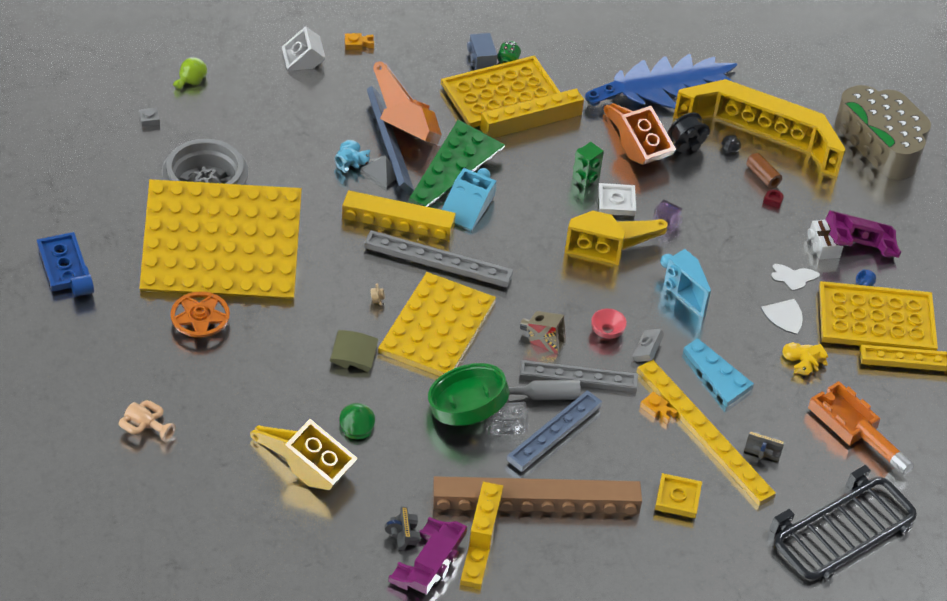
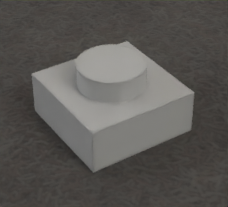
M157 108L139 110L142 127L160 125Z

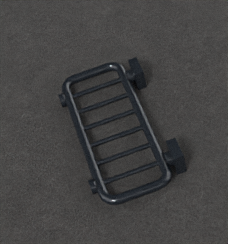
M864 465L850 473L846 486L851 491L792 524V520L795 514L789 508L773 518L770 530L774 535L777 534L775 537L776 548L802 577L808 580L824 577L826 580H829L836 574L834 569L899 530L902 534L909 532L912 528L911 523L917 516L915 507L888 479L874 477L868 480L867 478L871 470ZM876 485L884 486L908 511V516L900 520L871 488ZM868 490L897 522L885 529L857 499V496ZM853 499L882 531L870 538L841 505ZM838 508L866 538V541L855 547L826 514ZM823 517L851 550L839 556L811 523ZM807 526L836 559L823 565L795 532ZM792 535L820 568L814 572L808 571L784 545L783 540Z

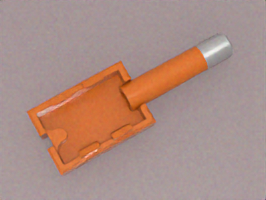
M838 381L827 388L826 394L820 392L810 399L808 408L849 446L863 438L901 474L906 475L912 470L913 462L876 430L881 418L870 409L871 406L865 400H859L856 397L857 393L849 386L846 388Z

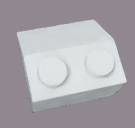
M306 26L282 46L286 67L289 71L314 69L326 59L320 36Z

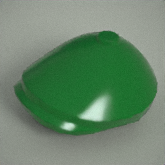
M352 403L344 407L339 417L343 433L351 439L367 438L375 424L373 410L362 403Z

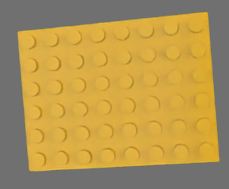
M149 179L140 291L187 294L192 292H210L222 296L294 300L302 188Z

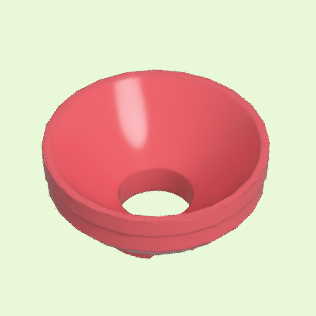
M609 308L598 310L593 314L591 320L593 331L600 337L607 339L621 336L625 331L627 323L622 313ZM608 327L611 328L613 332L606 333L602 329Z

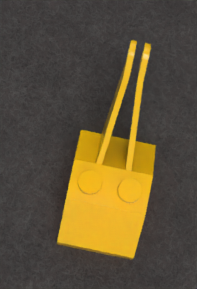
M593 210L571 218L568 226L565 253L619 265L622 250L664 235L667 231L668 223L663 219L617 222L611 214Z
M311 419L299 431L258 425L250 432V436L255 442L285 457L292 473L310 487L331 490L358 459Z

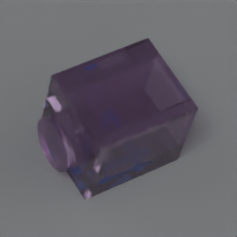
M663 199L654 210L653 220H665L668 223L667 230L672 232L683 220L681 216L682 208Z

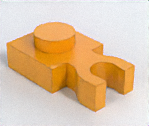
M345 33V50H362V47L374 48V35L362 36V33Z
M654 391L640 403V407L654 418L659 415L666 424L670 423L671 417L668 415L676 418L678 413L675 409L668 407L669 402Z

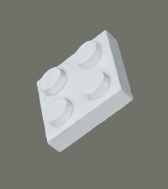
M599 183V212L611 215H636L635 185Z

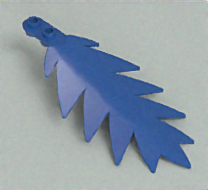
M688 54L672 69L667 57L664 56L650 72L646 61L642 60L625 77L623 71L620 70L615 75L613 82L588 91L585 94V99L589 105L596 106L603 100L614 99L616 95L623 93L630 100L645 105V102L640 97L675 109L676 103L666 92L677 97L680 89L706 84V81L715 82L724 79L732 81L724 74L733 70L737 63H715V57H711L693 66L691 54Z

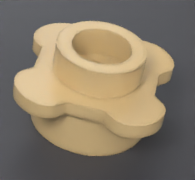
M376 283V288H371L372 301L382 306V300L385 299L384 289H380L379 284Z

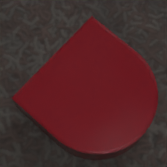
M769 190L764 197L763 204L780 209L784 195L778 190Z

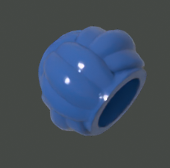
M863 269L856 276L857 285L874 286L876 283V275L871 270Z

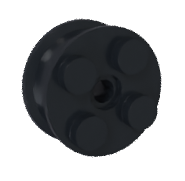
M693 112L685 114L674 121L667 134L671 141L675 142L677 151H697L710 134V129L707 124L702 123L700 114Z

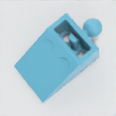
M463 168L456 178L442 210L456 213L455 226L472 232L494 198L496 180L490 178L491 174L488 169L481 168L476 173Z
M686 249L674 256L664 254L660 259L661 265L667 268L664 285L702 318L705 317L711 289L699 260Z

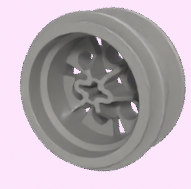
M196 139L181 144L171 152L164 161L162 178L163 180L248 185L246 182L248 178V165L244 157L228 143L215 139Z

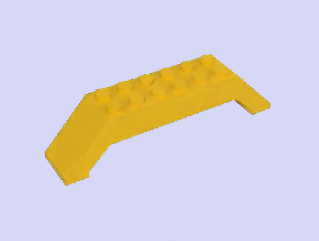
M727 79L683 88L678 91L673 118L678 119L685 114L693 112L700 114L702 119L714 117L808 151L820 165L821 172L838 177L845 147L824 114Z

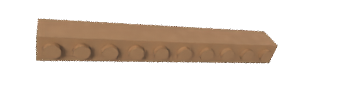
M434 476L433 509L476 510L483 481L503 485L498 509L500 511L640 514L642 504L640 481Z

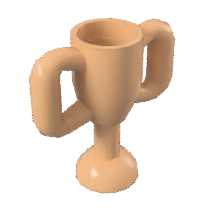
M148 400L140 404L136 402L131 403L126 409L124 417L118 423L123 430L134 435L140 434L145 428H153L160 432V438L163 442H168L176 429V425L173 423L162 425L155 421L163 415L164 410L161 406Z

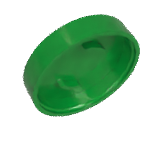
M473 363L454 368L440 376L429 389L428 401L432 413L438 421L448 425H469L483 421L497 413L506 404L510 390L505 374L500 368L486 363Z

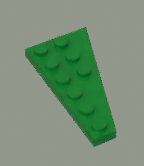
M457 120L410 196L409 202L429 207L441 195L451 190L463 168L474 172L481 164L490 160L494 154L504 149L505 144Z

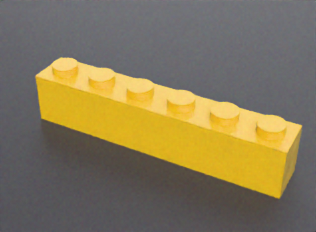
M576 88L481 113L480 129L484 134L496 138L580 116L583 111L584 98Z
M348 190L342 205L343 219L450 241L455 226L456 213L350 190Z

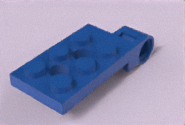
M74 232L37 239V246L52 291L72 288L74 297L94 293L93 281L83 260ZM63 250L64 252L57 253L56 251ZM63 263L68 264L67 266H60Z

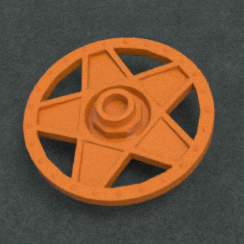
M210 292L188 293L180 297L171 308V321L174 327L179 332L191 337L212 336L224 329L230 318L227 303L220 296ZM196 297H207L201 302L192 299ZM218 302L224 308L225 313L215 310ZM181 304L185 311L175 316L176 310ZM209 324H220L216 328L207 331ZM183 325H192L193 328H194V330H195V332H194V331H191V330H188V329H185V328L182 327V326H183Z

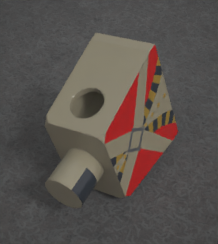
M537 311L530 320L525 318L521 320L520 329L529 332V342L531 344L558 354L566 343L564 315Z

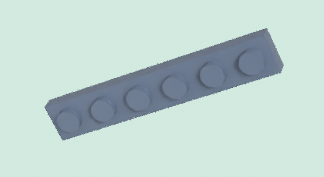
M587 390L509 453L507 461L521 472L524 471L602 406V401Z

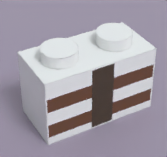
M826 220L812 221L811 227L808 229V238L811 239L813 251L817 253L819 260L840 258L843 246L835 244L829 235L831 228Z

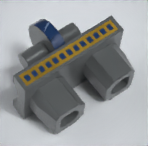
M750 431L744 451L759 455V459L766 457L779 461L785 442L781 438H771L762 435L761 432Z
M401 506V513L396 517H391L384 527L386 533L391 534L393 538L397 537L398 550H405L407 545L418 544L420 532L410 530V528H416L418 516L408 513L407 507Z

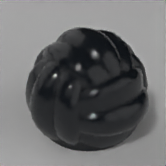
M736 135L726 136L721 142L724 151L727 153H736L741 149L740 140Z

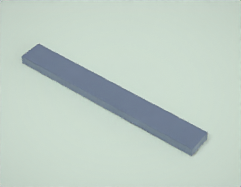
M373 86L367 88V93L399 186L406 193L411 194L414 188L391 124L380 119L384 109H386L382 95Z

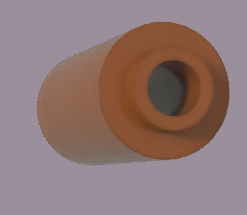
M760 153L751 154L748 157L747 167L769 189H773L781 183L782 175Z

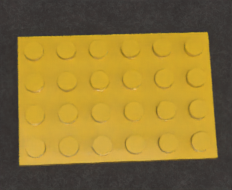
M535 55L441 79V85L465 123L471 127L480 126L481 113L560 93Z
M426 272L378 347V353L437 376H442L446 372L457 368L494 306L496 297Z
M820 281L819 300L822 342L937 351L938 345L932 292Z

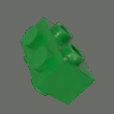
M592 142L578 148L575 153L572 178L585 187L590 183H594L601 174L604 150Z

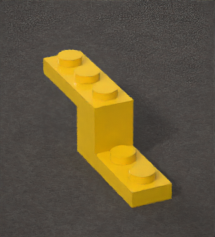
M484 481L482 483L460 585L477 589L482 587L503 485Z

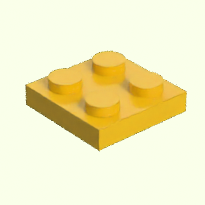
M662 473L655 510L696 518L702 481Z

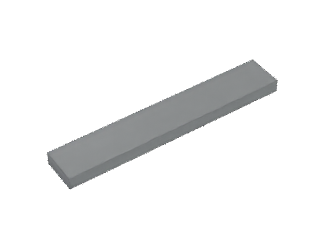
M521 360L519 379L532 381L579 380L582 387L637 392V373Z

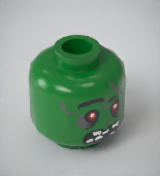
M513 41L502 43L497 54V60L501 64L518 60L521 54L520 47Z

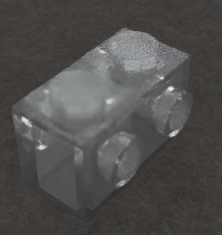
M526 402L506 403L497 413L485 419L487 435L523 434L528 432L529 417Z

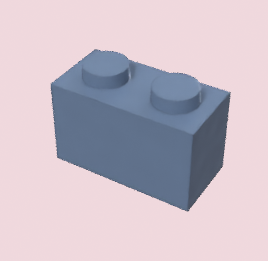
M470 34L467 50L471 52V63H474L476 70L496 65L497 52L491 34Z

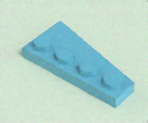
M697 338L684 347L683 353L694 367L701 371L704 380L712 385L714 393L722 398V403L725 407H728L753 389V382L700 339Z

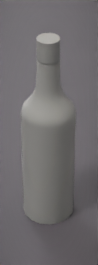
M535 380L525 386L509 387V395H525L532 400H576L580 397V381Z

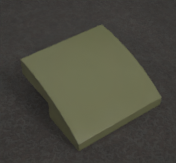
M338 330L329 361L346 369L352 365L369 372L372 367L378 339L359 332Z

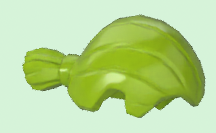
M199 58L186 59L180 67V78L174 81L173 86L181 90L186 83L191 85L201 84L202 79H205L207 75L206 64Z

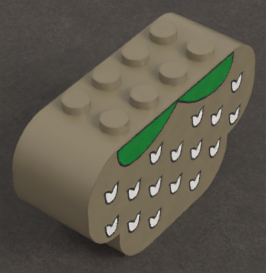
M866 85L853 86L842 93L835 120L837 129L881 174L894 180L906 179L916 174L930 132L931 122L904 94L890 89L878 92L876 89Z

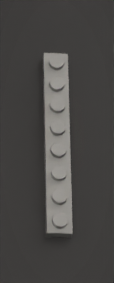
M370 230L364 242V248L503 287H508L513 275V269L372 230Z

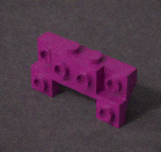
M829 210L825 220L830 225L831 231L829 235L835 244L839 246H852L853 242H857L865 246L877 247L885 257L891 258L893 256L899 258L901 250L897 245L896 230L892 226Z
M429 517L424 528L419 531L420 537L428 540V542L415 559L414 567L398 562L393 574L389 575L388 582L405 590L412 587L427 595L434 583L437 584L441 577H445L450 562L456 560L459 553L457 547L467 533L466 525L457 521L443 522Z

